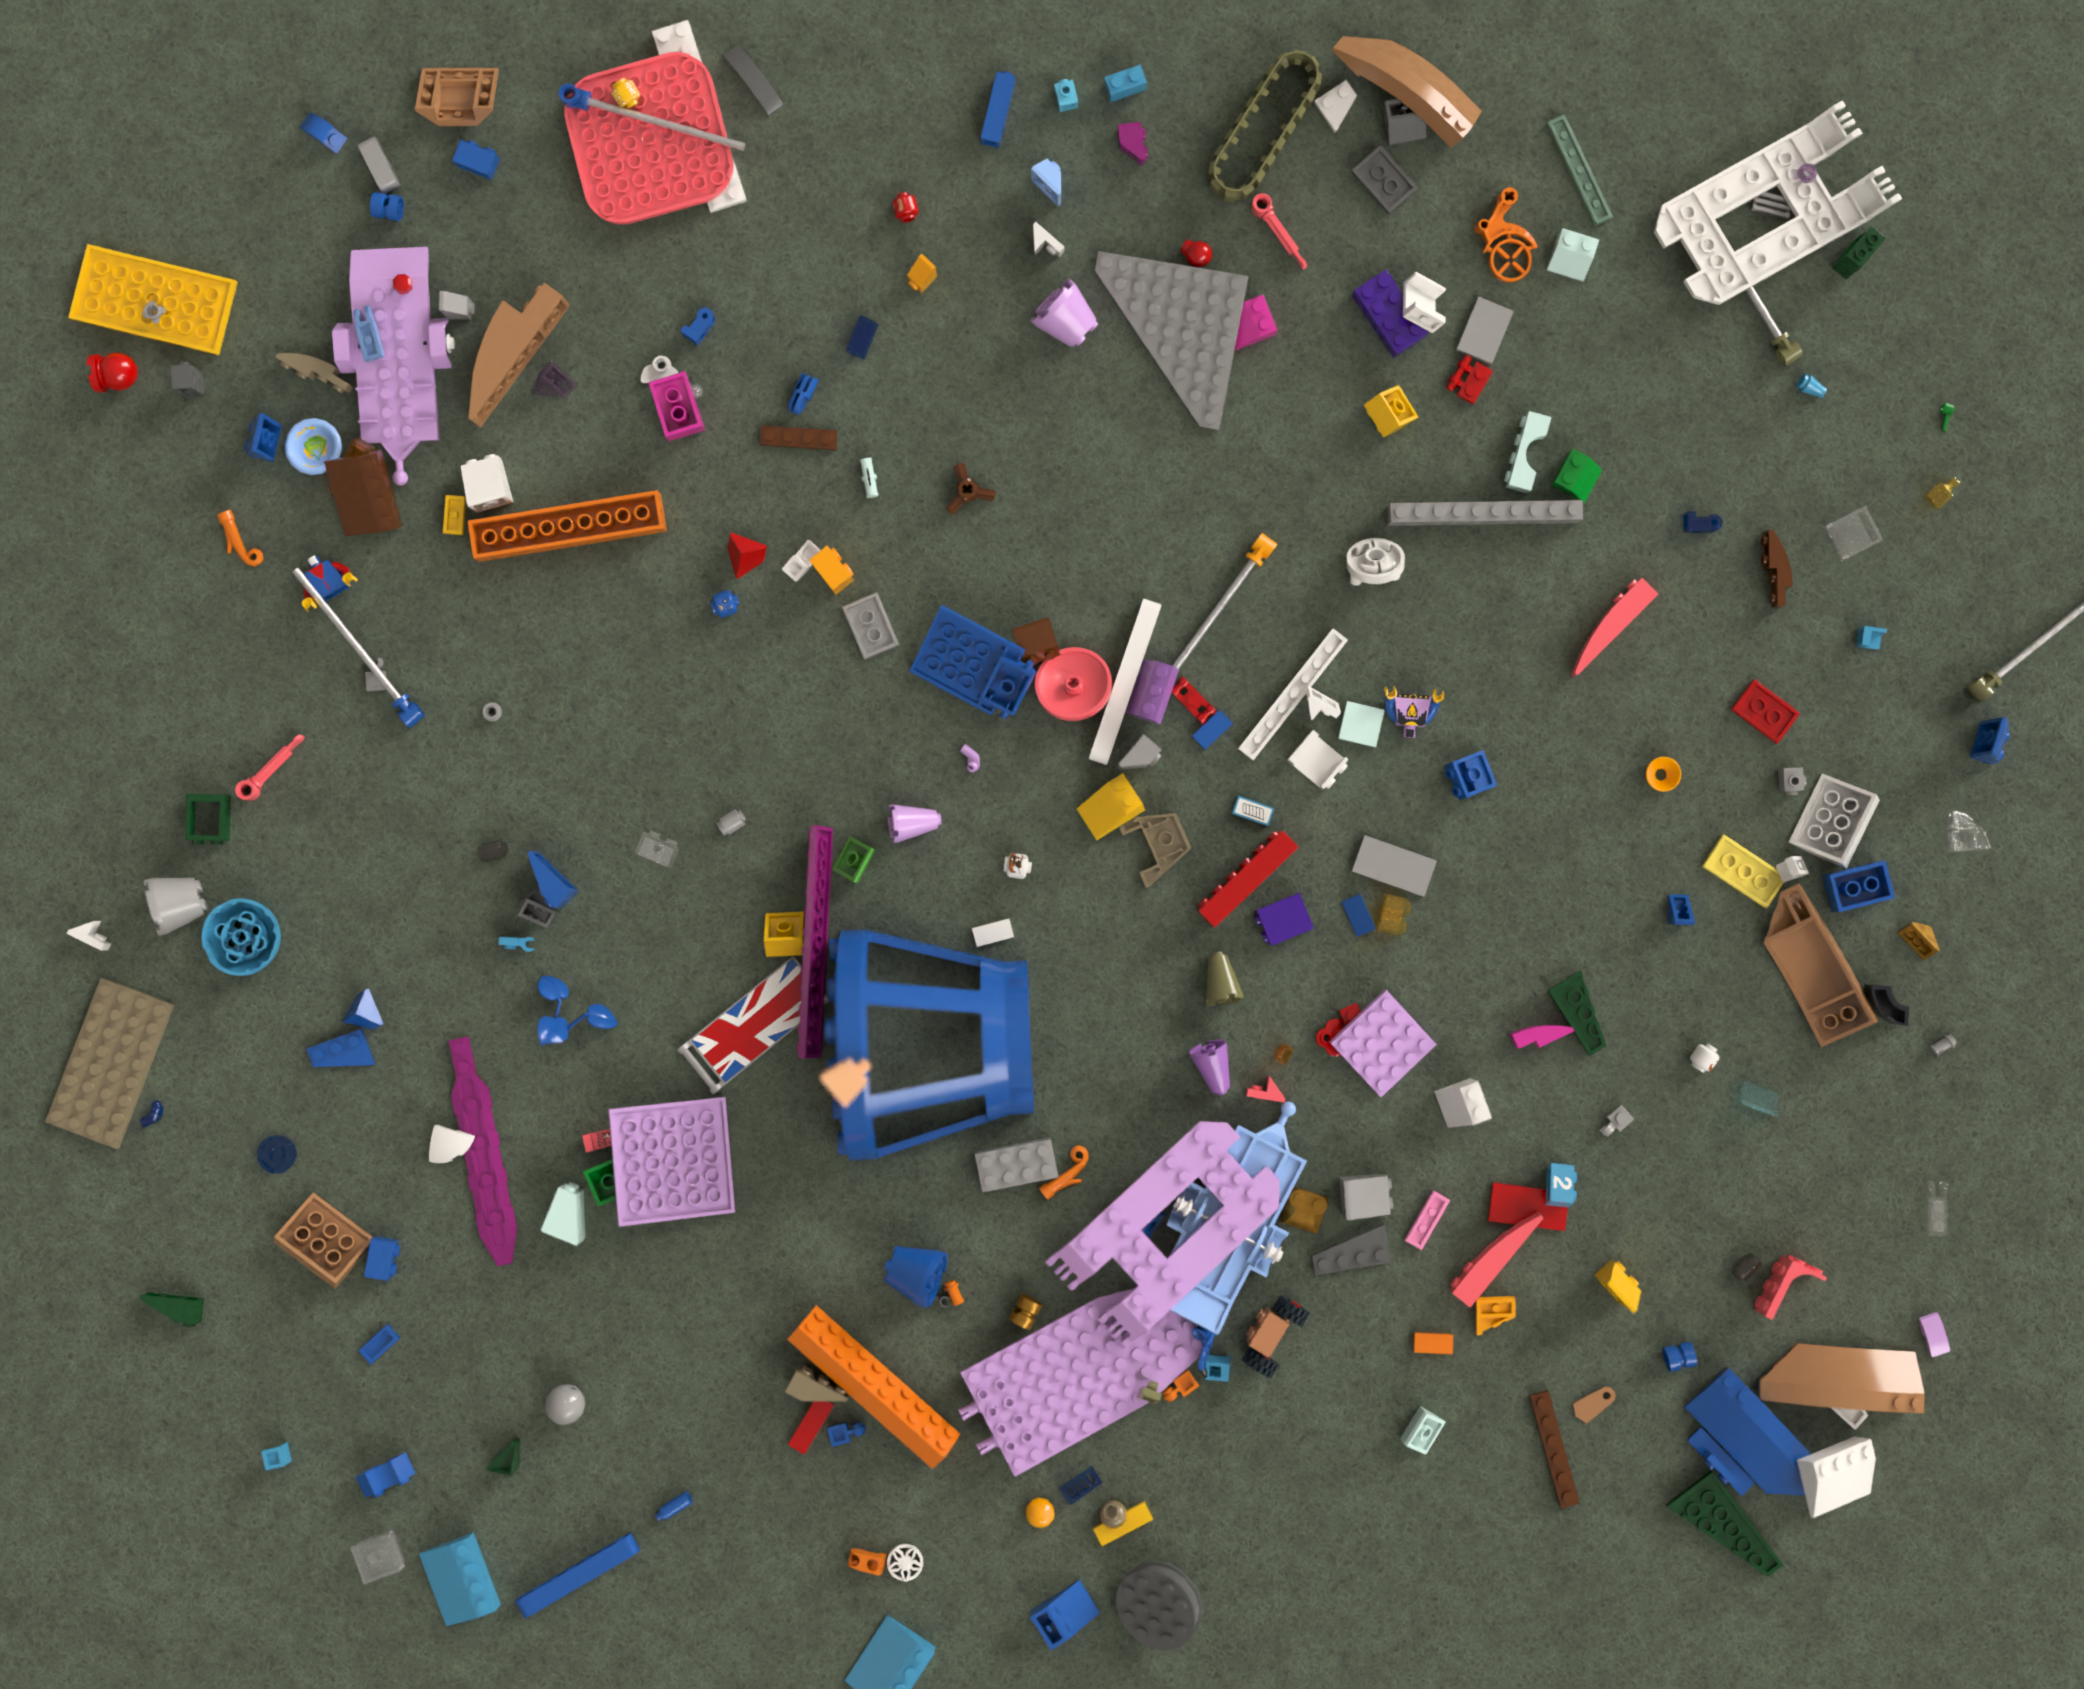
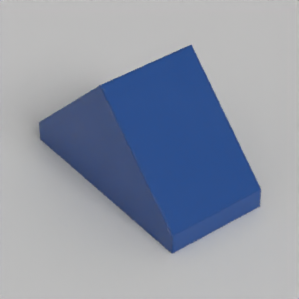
M1669 894L1668 924H1695L1688 895Z

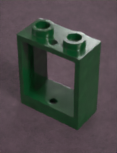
M1870 226L1851 243L1831 268L1845 279H1848L1862 268L1886 238Z
M186 794L185 840H192V844H204V841H211V844L223 845V841H230L231 795ZM195 802L220 803L219 836L195 835Z

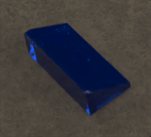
M860 315L846 352L865 360L879 324Z

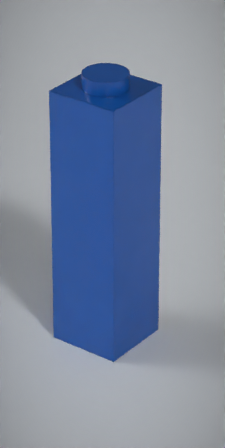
M1002 71L1001 73H996L981 134V144L1000 148L1015 86V76L1010 72Z

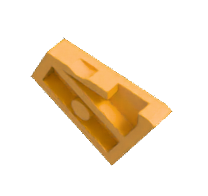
M1479 1297L1475 1301L1476 1335H1482L1483 1331L1491 1327L1495 1328L1501 1325L1502 1322L1515 1318V1297Z

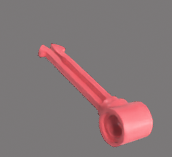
M1264 193L1256 195L1251 205L1252 213L1266 221L1288 254L1294 256L1303 270L1307 268L1306 261L1297 251L1299 248L1276 217L1270 196ZM1258 202H1263V203H1265L1266 208H1265V209H1260V208H1258V207H1257V203H1258Z
M300 734L296 736L287 747L283 746L255 776L239 782L235 788L236 795L243 800L252 801L257 799L262 790L263 783L293 754L291 751L305 737ZM247 786H250L251 793L247 796L245 794V788Z

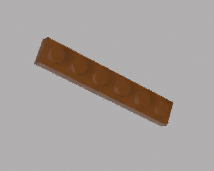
M1545 1390L1530 1394L1531 1405L1559 1506L1562 1509L1580 1504L1549 1391Z

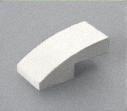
M807 540L800 550L790 558L782 570L797 582L812 566L809 559L821 550L810 540Z

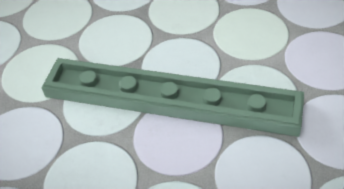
M1565 114L1547 122L1546 125L1594 227L1612 219L1611 211Z

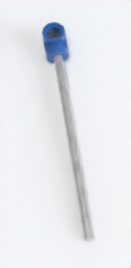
M564 84L559 89L560 99L570 109L578 108L587 111L592 106L742 151L745 149V143L592 99L590 91L576 88L573 84ZM574 93L571 99H566L568 94Z
M299 568L295 569L292 572L394 698L395 702H393L392 706L394 709L399 708L401 710L398 712V715L402 721L411 728L425 717L423 711L414 701L408 702L410 699L408 694L400 695Z

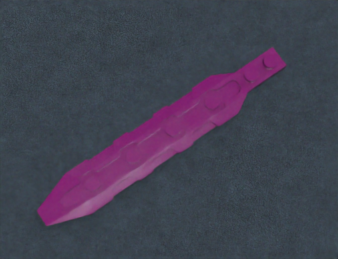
M469 1036L449 1040L456 1081L451 1094L454 1114L457 1116L459 1130L475 1136L472 1145L464 1155L469 1175L467 1177L469 1188L472 1191L476 1209L475 1217L479 1236L497 1266L511 1264L513 1262L517 1223L514 1208L510 1202L507 1187L508 1179L506 1169L503 1168L499 1148L500 1140L498 1131L495 1129L489 1087L476 1073Z

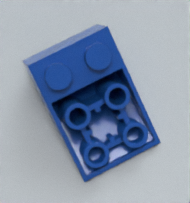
M1079 1579L1030 1610V1618L1049 1648L1053 1650L1071 1638L1096 1617L1100 1611Z

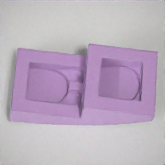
M1935 1312L1920 1317L1921 1332L1926 1338L1930 1356L1935 1357L1950 1352L1948 1339L1939 1314Z

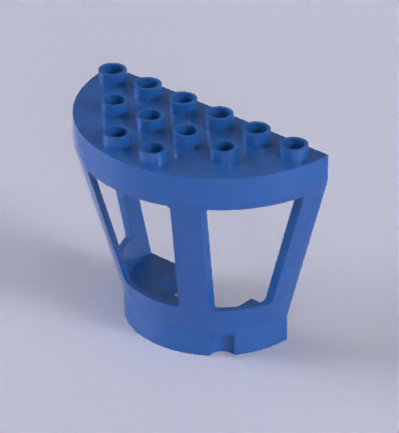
M866 929L842 930L839 938H830L831 962L837 961L836 977L828 978L829 1002L836 1001V1016L826 1019L827 1043H837V1054H835V1057L828 1059L827 1069L848 1058H851L855 1065L863 1058L868 1061V1004L980 1013L982 1017L984 1072L982 1074L876 1095L870 1093L869 1070L864 1073L867 1077L866 1085L846 1107L833 1096L834 1120L842 1119L843 1131L838 1132L839 1155H848L850 1161L874 1160L1008 1115L1034 1114L1027 960L1000 961ZM869 942H874L980 967L981 989L978 991L869 982L867 980ZM980 1095L985 1096L986 1114L877 1149L872 1119L875 1116Z

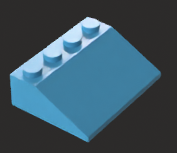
M474 1532L419 1553L446 1626L487 1615L496 1611L501 1605Z
M886 1615L845 1681L853 1689H912L934 1655L935 1646Z

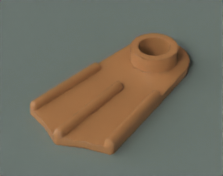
M1602 1387L1574 1402L1575 1416L1587 1424L1615 1400L1614 1390L1610 1387ZM1605 1392H1609L1608 1398H1603Z

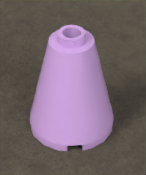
M888 805V812H891V816L888 817L890 838H893L892 843H898L936 830L938 825H941L940 813L937 814L936 810Z

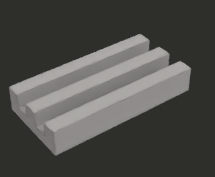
M1765 192L1754 198L1751 210L1787 220L1790 218L1791 208L1789 205L1759 198L1763 197L1788 204L1784 197ZM1757 203L1786 210V213L1757 206Z

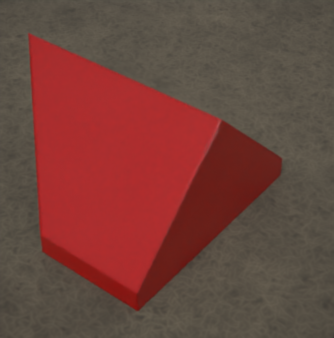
M731 532L728 552L735 577L738 579L764 561L767 546Z

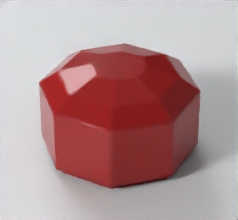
M398 274L393 279V288L399 294H408L413 288L412 280L406 274Z

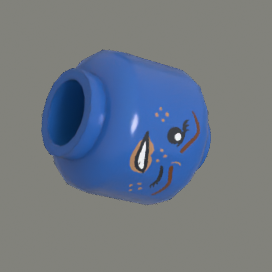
M729 590L714 594L712 601H710L715 616L718 615L721 618L735 614L737 612V605H740L737 595H732Z

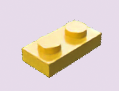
M446 495L443 534L464 536L465 496Z

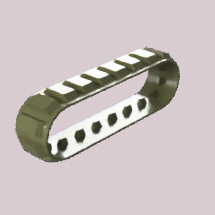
M1295 49L1289 53L1285 51L1276 58L1275 65H1270L1265 73L1264 81H1260L1255 89L1254 97H1250L1244 107V113L1239 114L1234 122V129L1229 130L1224 138V145L1218 147L1213 157L1214 161L1210 162L1207 178L1212 180L1209 187L1215 196L1219 195L1224 198V201L1235 203V200H1246L1253 195L1254 187L1258 188L1266 174L1264 171L1268 172L1275 161V155L1279 156L1286 140H1289L1294 132L1296 124H1299L1305 115L1306 108H1309L1315 99L1316 91H1319L1322 74L1318 72L1320 64L1314 56L1311 57L1306 51ZM1289 64L1305 67L1307 73L1310 72L1312 76L1309 77L1308 84L1312 85L1309 92L1304 91L1301 98L1303 101L1299 108L1293 107L1290 113L1293 117L1288 124L1283 123L1280 129L1283 133L1280 138L1272 140L1270 145L1273 149L1269 155H1263L1260 159L1263 163L1258 172L1253 171L1251 173L1252 181L1248 185L1243 184L1240 186V189L1225 187L1223 181L1217 178V175H1220L1221 169L1217 166L1221 160L1226 161L1229 157L1226 152L1231 144L1236 145L1239 141L1236 136L1241 128L1246 129L1249 123L1246 120L1251 112L1257 113L1259 109L1257 106L1258 101L1262 96L1267 97L1269 94L1267 87L1272 80L1277 81L1279 78L1277 72L1282 67L1286 69Z

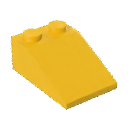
M1122 773L1094 793L1077 808V811L1097 841L1145 811V808Z
M1610 1260L1594 1276L1622 1306L1635 1313L1641 1290L1637 1287L1639 1283L1634 1277H1628L1624 1273L1626 1269L1619 1261L1615 1263Z

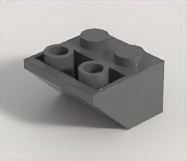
M1398 99L1384 102L1382 114L1389 146L1427 138L1426 122Z

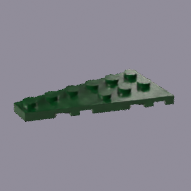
M1712 1470L1666 1504L1669 1509L1679 1514L1682 1518L1692 1523L1769 1577L1783 1566L1782 1562Z

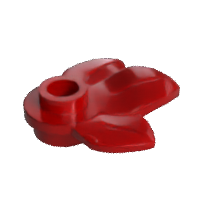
M1340 1018L1327 1021L1325 1027L1320 1029L1315 1036L1316 1043L1320 1047L1325 1048L1327 1054L1334 1057L1341 1056L1330 1044V1041L1342 1030L1343 1020ZM1324 1035L1328 1036V1040L1326 1042L1323 1039Z

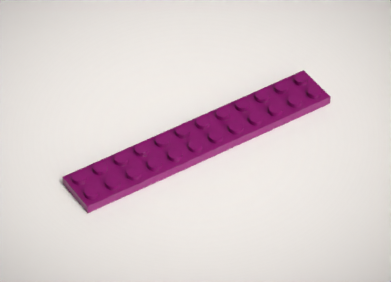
M810 825L808 832V869L806 870L807 888L805 890L804 946L802 947L803 965L801 967L802 984L800 986L801 1004L799 1005L800 1023L798 1025L799 1043L797 1044L798 1058L804 1059L821 1058L833 828Z

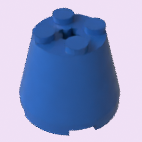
M896 1245L893 1250L892 1260H888L885 1265L887 1273L884 1282L918 1306L923 1308L930 1307L941 1285L939 1284L943 1272L946 1271L948 1254L940 1250L900 1247Z

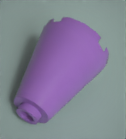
M1225 1040L1207 1041L1208 1045L1203 1047L1201 1044L1196 1045L1189 1051L1190 1057L1212 1093H1216V1095L1227 1093V1090L1230 1088L1228 1049Z

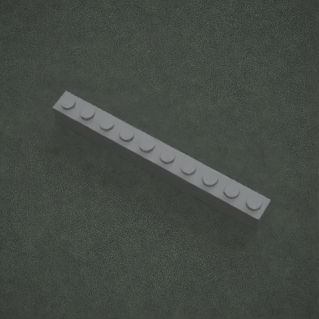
M1583 500L1390 503L1387 507L1388 526L1579 523L1583 520Z

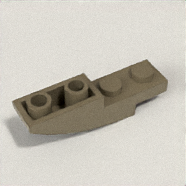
M280 353L275 356L281 361L279 363L281 366L288 370L291 368L297 371L296 375L304 380L307 377L314 380L316 377L325 384L329 381L334 384L332 388L340 393L346 391L350 394L354 388L338 377L341 373L339 369L328 362L296 353Z

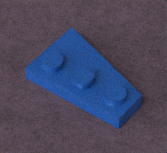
M363 1029L307 1048L313 1067L375 1065Z

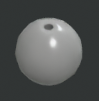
M561 1384L553 1388L547 1395L545 1402L547 1416L559 1425H569L577 1421L584 1412L586 1404L584 1395L576 1386L570 1384Z

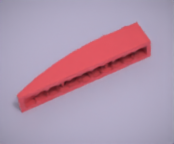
M1643 578L1637 581L1634 579L1627 585L1626 588L1628 590L1624 595L1620 593L1614 598L1615 604L1598 622L1580 652L1571 673L1573 677L1577 676L1658 595Z
M1536 1212L1518 1222L1492 1241L1472 1262H1468L1464 1266L1460 1277L1454 1278L1450 1284L1452 1294L1471 1307L1542 1221L1543 1216Z

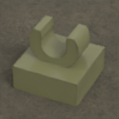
M1151 1380L1147 1388L1143 1387L1139 1390L1137 1398L1153 1404L1158 1403L1162 1396L1161 1393L1156 1392L1159 1383Z

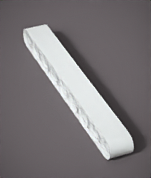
M1147 599L1142 601L1089 759L1104 765L1108 763L1162 604Z

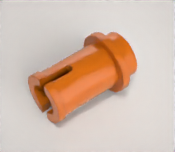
M950 1280L944 1284V1290L948 1292L952 1305L956 1306L963 1303L964 1299L957 1287L959 1285L958 1282Z

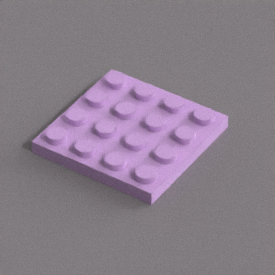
M1386 989L1330 1041V1044L1380 1097L1391 1089L1437 1045Z

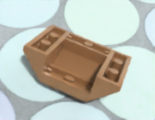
M422 68L415 111L438 126H478L493 111L499 69Z

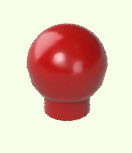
M1186 240L1181 248V253L1186 256L1188 263L1192 267L1203 268L1212 259V250L1205 242Z

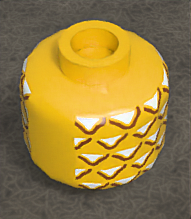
M622 78L612 85L611 94L618 106H627L630 109L638 104L637 99L640 96V92L632 80Z

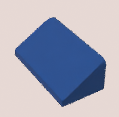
M1361 894L1341 902L1357 937L1376 929Z

